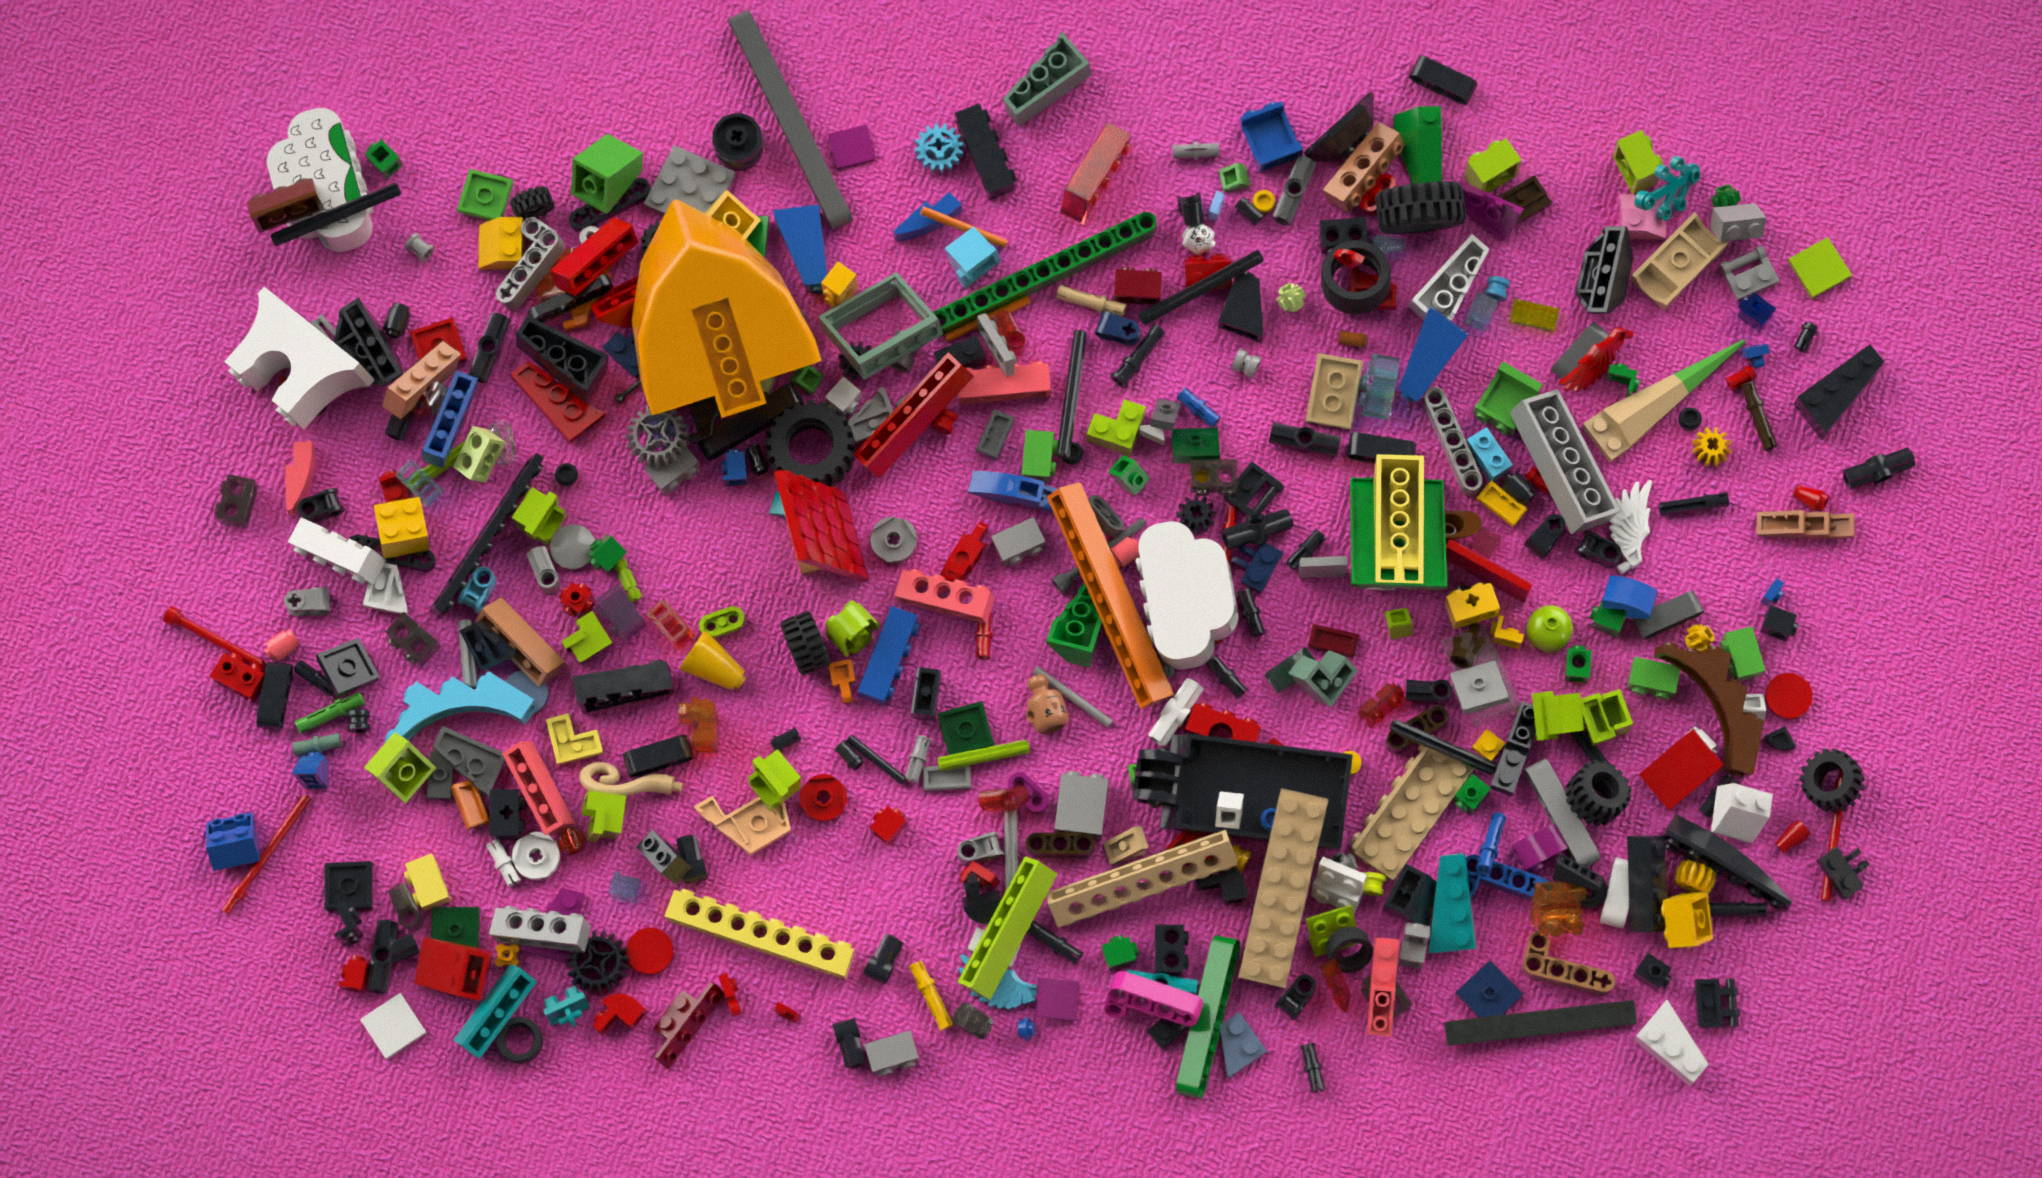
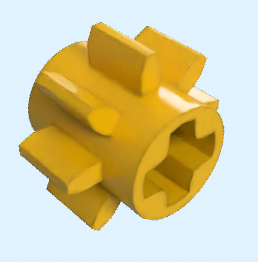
M1702 624L1688 628L1689 635L1685 637L1687 647L1699 651L1712 646L1710 643L1715 640L1712 630L1708 626L1703 627Z

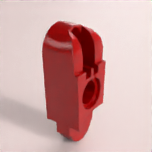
M980 521L971 535L963 533L946 561L940 576L945 577L947 581L954 582V580L964 581L967 575L972 573L988 546L982 540L988 531L989 525Z

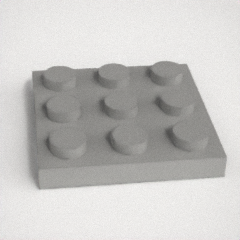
M674 145L644 202V206L665 215L670 203L673 200H679L705 213L726 190H729L736 173Z

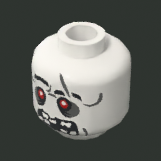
M1203 223L1196 226H1188L1181 236L1183 239L1182 245L1195 255H1202L1204 252L1209 254L1216 244L1213 240L1215 233Z

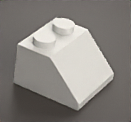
M1735 783L1717 786L1711 832L1747 843H1753L1770 818L1773 794Z

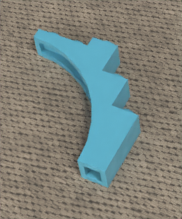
M489 671L485 676L483 675L479 678L476 690L452 676L449 681H445L441 686L440 695H437L416 681L413 686L411 685L407 688L404 694L403 701L409 707L408 710H404L400 714L399 723L395 729H391L387 733L385 741L394 732L406 740H410L420 730L439 719L454 714L474 711L492 712L508 716L526 725L539 705L534 699Z

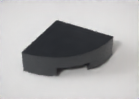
M1786 726L1763 737L1767 744L1777 750L1789 751L1796 748Z

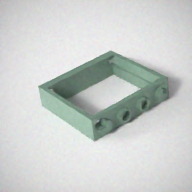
M897 272L819 316L825 335L864 380L943 335L939 319ZM900 295L922 321L865 354L858 356L836 330Z

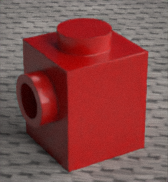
M887 806L884 810L881 808L873 817L874 822L869 827L870 831L886 845L890 846L906 827L907 823L904 819L906 815L896 807L891 809Z

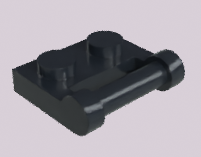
M1251 461L1223 496V499L1248 517L1253 514H1261L1276 494L1281 493L1285 486ZM1265 483L1270 485L1268 491L1253 509L1247 506Z

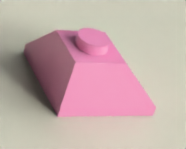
M1637 194L1619 195V226H1626L1628 228L1630 239L1666 240V221L1658 219L1656 215L1666 195L1656 200L1654 207L1650 210H1642L1635 206L1634 200Z

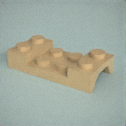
M1694 212L1632 274L1630 281L1665 311L1680 296V293L1727 248L1729 242H1720L1702 224L1699 216Z

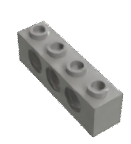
M505 906V908H495L489 935L497 943L585 953L591 925L584 919V916L576 913L566 916L556 911L541 913L531 908L521 911L512 906ZM522 922L521 926L515 929L516 925ZM544 924V927L540 931H537L538 928ZM566 927L565 931L559 934L560 930Z

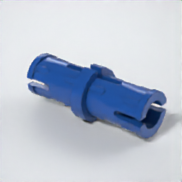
M1184 388L1178 394L1176 399L1191 410L1192 415L1200 417L1211 428L1218 423L1221 416L1206 405L1205 400L1197 398L1188 388Z

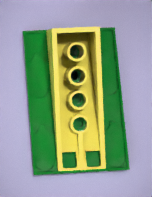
M1377 454L1374 478L1350 477L1351 587L1404 588L1408 590L1429 589L1434 591L1447 589L1444 481L1424 479V456Z

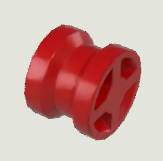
M943 409L935 420L931 422L930 426L938 432L950 435L953 431L952 425L957 421L958 415Z

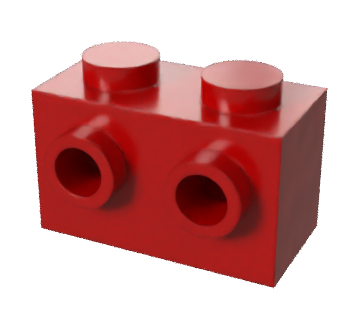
M223 652L209 677L215 683L254 703L263 687L264 669L254 663L251 666L243 663L244 659L235 653L228 655Z

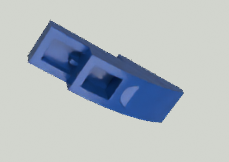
M973 471L968 494L1008 505L1017 503L1054 514L1047 496L1057 490V488L1044 485V481L1019 475Z

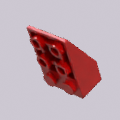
M423 937L414 984L480 1001L485 996L494 951Z

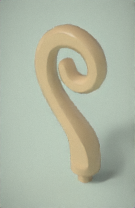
M604 762L588 764L581 770L579 775L580 783L587 791L622 796L642 792L671 795L672 791L681 792L683 783L675 782L674 776L665 774H651L624 784L614 785L619 781V770L614 765ZM597 773L608 774L607 776H601L599 782L592 778Z

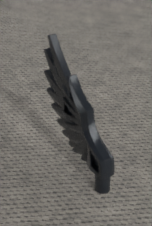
M715 396L689 405L697 430L696 433L689 435L688 441L690 445L713 437L714 425L721 416Z

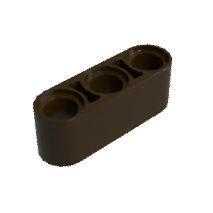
M1436 705L1406 721L1405 724L1410 726L1419 725L1424 732L1434 735L1445 728L1449 714L1443 706ZM1435 713L1440 714L1444 720L1440 723H1435L1431 716ZM1390 731L1385 745L1389 752L1399 754L1418 743ZM1392 737H1400L1403 744L1394 746L1390 739Z
M1036 832L1027 837L1026 849L1028 854L1035 858H1088L1094 853L1095 843L1093 837L1087 833ZM1034 840H1039L1043 843V847L1039 850H1033L1030 844ZM1062 840L1066 842L1067 847L1061 851L1054 848L1055 842ZM1081 841H1087L1091 847L1086 851H1082L1077 845Z

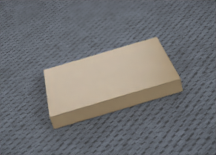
M1321 353L1317 354L1305 422L1351 430L1363 361Z

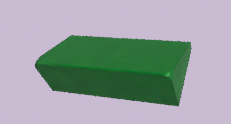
M758 216L761 221L746 240L766 259L770 218L769 216Z

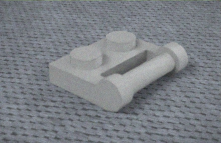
M1762 245L1754 248V251L1730 262L1724 261L1719 264L1720 270L1737 302L1774 286L1780 281ZM1754 260H1759L1760 265L1736 276L1733 275L1732 270Z

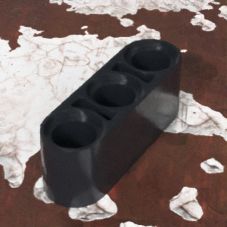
M1419 56L1408 76L1414 83L1462 105L1469 103L1478 85L1473 78L1426 56Z
M1353 432L1350 433L1346 456L1356 461L1376 463L1377 454L1415 456L1417 444L1403 439Z
M271 661L267 663L257 713V727L282 730L293 677L292 664Z
M688 735L675 736L629 750L622 754L628 777L630 778L639 777L694 759Z

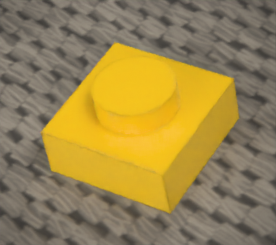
M1486 729L1472 746V750L1483 758L1492 761L1504 747L1505 742Z

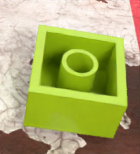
M1642 130L1618 140L1612 156L1632 194H1637L1641 190L1657 185L1659 178L1655 177V169L1658 165H1663L1660 156L1655 155L1652 150L1653 143L1648 135L1645 136Z
M1507 138L1502 141L1496 140L1488 146L1486 151L1482 153L1480 151L1469 157L1464 177L1471 186L1490 193L1518 176L1522 160Z
M396 732L392 734L364 767L388 791L404 803H407L436 769L421 752Z

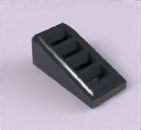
M1562 854L1559 855L1552 879L1595 891L1600 890L1604 882L1603 876Z

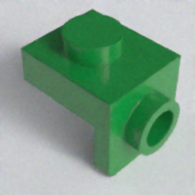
M1621 363L1610 364L1606 379L1628 385L1626 398L1631 396L1632 392L1637 393L1640 379L1636 378L1637 370L1629 369L1627 365Z

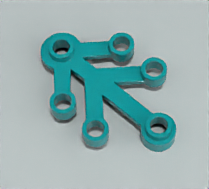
M1674 156L1671 159L1670 168L1680 171V176L1675 177L1670 173L1669 167L1658 165L1655 169V177L1666 181L1667 184L1652 193L1644 190L1639 191L1634 200L1637 208L1650 210L1654 207L1656 200L1666 195L1662 205L1657 210L1656 215L1658 219L1664 221L1670 219L1672 210L1669 207L1671 203L1673 210L1679 212L1685 210L1687 205L1686 194L1690 186L1699 181L1701 171L1698 164H1685V159L1679 156ZM1681 186L1680 191H1679L1677 197H1675V195H1676V193H1677L1679 187Z

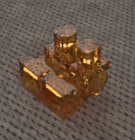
M692 697V703L679 702L678 717L681 724L692 725L694 731H691V742L695 752L719 753V716L715 704L708 699L700 700L699 697Z
M1554 881L1535 883L1532 897L1534 907L1530 914L1532 925L1538 928L1540 935L1551 934L1553 937L1561 936L1563 933L1581 935L1584 922L1581 920L1583 911L1579 907L1581 900L1586 897L1587 890L1583 887L1561 881L1556 883Z

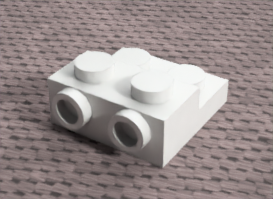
M1322 857L1310 896L1320 903H1329L1338 909L1352 905L1353 913L1355 914L1362 899L1367 875Z

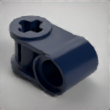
M1106 311L1101 313L1094 333L1104 340L1115 341L1127 346L1137 344L1141 336L1139 326L1135 321ZM1130 330H1133V333H1130L1129 336H1126V333H1129Z

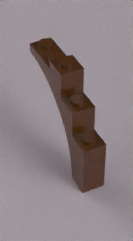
M1665 642L1656 647L1654 652L1655 658L1666 661L1686 673L1710 700L1723 734V772L1743 778L1754 775L1764 720L1756 718V715L1753 713L1743 712L1748 687L1740 685V682L1737 680L1726 679L1731 653L1724 652V649L1718 646H1710L1702 651L1691 648L1684 650L1678 648L1679 645L1671 642Z

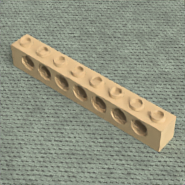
M1224 830L1047 893L1048 905L1057 927L1069 926L1078 920L1092 918L1106 910H1115L1126 903L1138 902L1146 896L1163 893L1166 889L1183 886L1189 881L1206 878L1210 874L1221 870H1229L1233 866L1238 865L1227 831ZM1209 855H1214L1213 858H1210V859H1207V858H1206V857L1209 856ZM1186 863H1192L1190 866H1183ZM1164 871H1169L1167 874H1161ZM1141 879H1147L1145 882H1138ZM1118 887H1125L1122 890H1116ZM1095 895H1102L1099 898H1094ZM1073 903H1080L1079 905H1076V906H1072V905H1071V904H1073Z

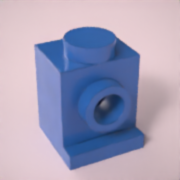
M737 449L726 451V461H722L723 475H727L723 476L724 486L748 485L745 452H740Z

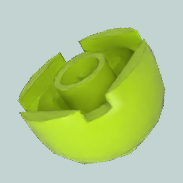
M1546 605L1536 609L1528 618L1526 625V635L1530 644L1545 653H1554L1565 648L1571 640L1573 633L1572 619L1569 614L1561 607Z

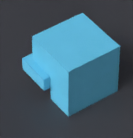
M972 227L945 248L951 266L956 270L959 283L964 288H967L1001 262L997 250L975 227Z

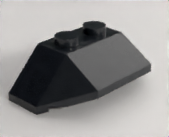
M1370 91L1305 150L1304 156L1316 162H1340L1344 157L1348 159L1356 150V147L1373 129L1374 94Z
M1605 226L1602 233L1585 250L1575 294L1588 314H1609L1624 302L1633 263L1631 242L1626 226Z
M358 297L339 309L334 343L362 365L373 377L374 381L372 384L385 387L402 376L404 373L398 355L380 324L362 300Z

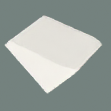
M1142 425L1140 427L1141 436L1165 445L1163 429L1151 427L1150 425Z
M1746 694L1743 712L1753 713L1756 715V718L1762 719L1765 722L1766 707L1764 694Z

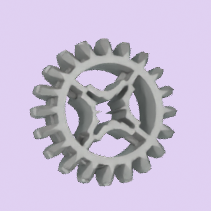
M646 407L647 413L643 414L641 411H638L639 419L632 417L631 422L634 425L627 426V430L630 432L626 434V440L630 441L627 444L628 449H633L631 454L633 457L638 456V462L642 463L646 460V465L649 467L653 461L657 468L660 467V462L662 461L668 466V459L671 458L676 462L677 457L675 454H684L680 447L685 448L688 446L685 439L689 438V434L684 432L688 429L687 424H682L684 421L682 416L676 417V410H672L670 413L666 411L651 415L649 407ZM653 421H661V422H660L659 424H657V425H650V424H649L650 422H653ZM670 425L676 430L674 442L670 441V438L667 436ZM641 430L648 436L644 448L639 444ZM661 433L662 438L654 440L653 435ZM659 447L666 448L664 451L654 452Z

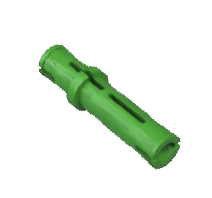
M360 691L347 698L337 699L335 703L295 720V724L300 734H303L334 718L345 717L348 711L366 704Z

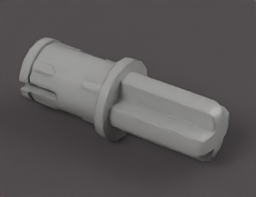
M917 735L913 752L909 755L910 762L905 775L906 780L909 782H918L923 764L927 763L926 755L931 739L926 736Z

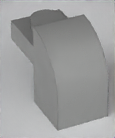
M1406 922L1398 965L1422 969L1430 934L1429 926Z

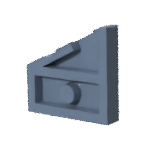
M1240 1012L1221 1024L1220 1033L1228 1078H1230L1264 1055L1267 1050Z

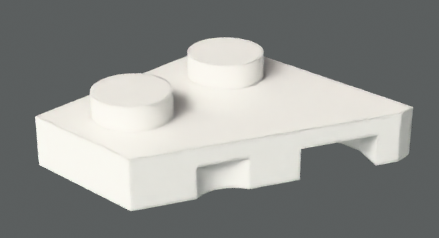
M384 563L374 584L368 583L363 602L364 607L408 616L407 604L397 565Z

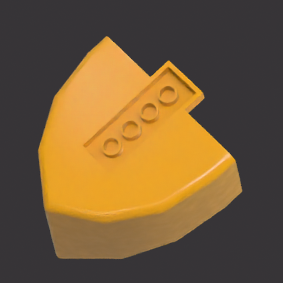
M673 200L641 260L632 314L639 376L651 415L659 414L715 396L722 418L767 404L760 381L820 362L821 356L815 338L780 273L737 230L679 200Z

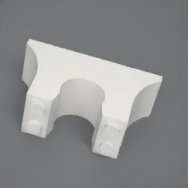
M265 287L258 293L259 307L252 328L241 344L225 361L231 368L228 372L246 389L251 386L256 391L268 384L278 371L284 368H291L288 379L279 386L272 401L278 406L276 411L293 427L299 425L302 429H305L316 415L333 399L349 390L369 387L374 381L373 377L359 362Z

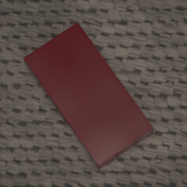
M1313 624L1307 648L1323 652L1329 650L1342 656L1353 658L1359 634Z

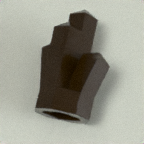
M1478 623L1470 624L1468 631L1464 632L1463 638L1461 636L1453 637V650L1450 655V662L1458 668L1467 669L1473 667L1476 659L1487 645L1485 638H1477L1480 631Z

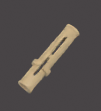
M1063 285L1059 286L1056 299L1097 310V313L1100 314L1106 311L1123 317L1126 311L1127 304L1107 299V296L1104 295L1100 297Z

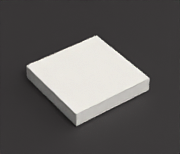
M401 993L360 1019L386 1060L427 1033Z

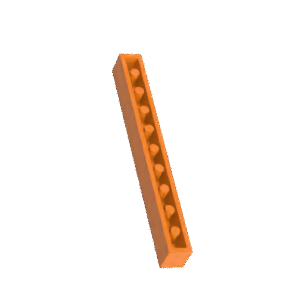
M1080 482L1060 487L1047 496L1048 501L1139 708L1143 709L1162 703L1173 696L1174 693L1117 567L1114 556L1102 533L1096 515L1087 499V495Z

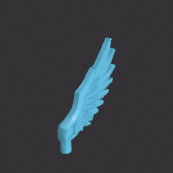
M963 954L960 955L963 963L967 965L970 958ZM960 967L958 971L962 973L965 968ZM1007 970L992 998L989 1000L981 997L979 1001L989 1002L990 1007L997 1005L998 1009L1005 1006L1007 1010L1012 1007L1017 1008L1022 1003L1025 1005L1036 1002L1034 996L1037 995V985L1028 984L1022 981L1014 970ZM971 992V996L980 997L979 995Z

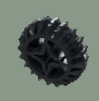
M596 930L592 931L591 938L588 937L586 949L588 948L589 958L582 963L583 965L579 966V960L583 952L573 951L574 954H566V958L572 960V962L565 964L567 969H573L567 973L569 978L575 977L573 984L578 985L581 983L580 990L582 991L586 990L589 986L590 994L594 993L595 987H597L599 994H603V987L605 986L611 992L612 987L610 984L614 982L619 987L620 983L617 978L626 979V975L621 971H628L630 969L628 965L623 964L630 960L629 956L623 955L628 951L627 947L619 948L623 941L618 939L614 942L616 936L613 933L606 938L607 932L605 930H602L600 937H598ZM594 945H607L614 951L600 953ZM593 953L601 960L602 972L596 965L592 966L595 963ZM617 958L615 969L608 976L606 968L609 963L613 962V959ZM586 971L587 973L597 972L601 980L588 979L582 973Z

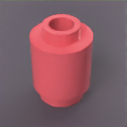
M1126 537L1110 549L1118 569L1120 567L1123 569L1140 557L1139 543L1135 538L1130 539Z
M290 629L286 632L283 630L265 643L267 648L264 651L272 661L277 659L279 662L297 650L296 647L300 643Z

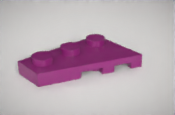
M1461 182L1466 214L1504 242L1514 228L1524 208L1465 182Z
M561 888L545 913L556 911L566 916H570L572 913L580 914L585 893ZM544 924L541 925L537 931H540L544 927ZM566 927L562 928L559 934L563 933ZM523 945L519 949L521 952L566 963V954H569L567 950Z

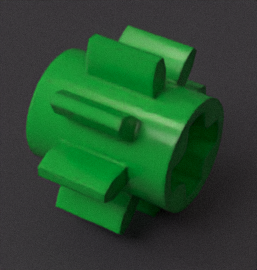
M1722 185L1716 188L1715 195L1711 196L1713 207L1737 205V202L1742 201L1739 190L1736 191V188H1732V185Z

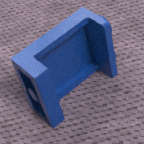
M1270 102L1264 108L1257 111L1254 109L1246 111L1240 117V127L1260 173L1296 160L1298 156L1302 157L1303 148L1300 141L1297 142L1285 114L1283 102Z

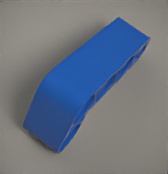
M1475 854L1467 856L1466 865L1469 862L1478 864L1480 856ZM1493 861L1492 870H1498L1501 873L1502 878L1500 880H1493L1489 873L1488 875L1478 873V871L1471 872L1467 869L1469 886L1472 890L1470 893L1471 899L1474 897L1479 883L1540 904L1545 903L1552 893V884L1547 879ZM1514 878L1522 879L1524 887H1514L1512 880ZM1532 882L1533 884L1531 886V889L1529 892H1527L1526 890L1529 886V883ZM1540 886L1544 887L1542 896L1538 895L1537 889Z

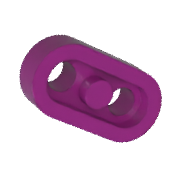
M1018 772L1009 778V792L1026 809L1035 814L1042 813L1047 809L1049 803L1047 794L1028 775ZM1019 782L1024 784V788L1021 790L1015 787ZM1036 798L1041 800V804L1038 806L1032 803Z

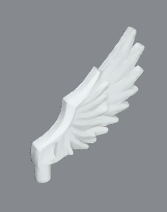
M1651 480L1643 486L1640 493L1639 482H1636L1632 488L1630 499L1625 489L1622 491L1621 501L1618 498L1615 499L1620 512L1609 521L1612 524L1609 530L1612 532L1611 538L1620 546L1621 554L1625 562L1617 566L1621 574L1637 567L1642 562L1641 544L1650 534L1648 526L1650 508L1646 509L1652 485Z

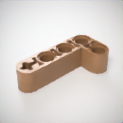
M1542 930L1534 931L1530 935L1521 967L1526 977L1602 996L1612 991L1615 985V978L1611 972L1547 956L1550 945L1549 935ZM1534 938H1541L1545 946L1543 948H1536L1532 940ZM1531 960L1536 961L1539 964V970H1529L1527 962ZM1553 966L1560 967L1563 975L1560 977L1553 976L1550 968ZM1582 972L1586 976V981L1583 983L1577 982L1574 979V973ZM1592 975H1594V976H1595V977L1593 978L1594 982L1592 983V986H1591V985H1589V983H1590V981H1591ZM1602 978L1606 979V983L1609 984L1605 988H1602L1599 982Z

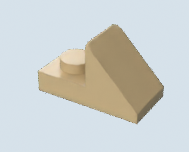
M1135 826L1103 843L1110 865L1143 856L1145 854L1144 850L1148 849L1142 826Z

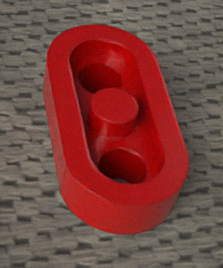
M1390 174L1380 175L1375 180L1374 186L1362 196L1360 206L1365 214L1371 216L1377 214L1376 205L1370 206L1376 204L1375 198L1384 188L1398 186L1394 176Z

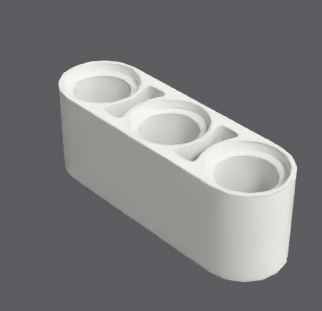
M1615 857L1600 923L1623 929L1629 909L1628 860Z

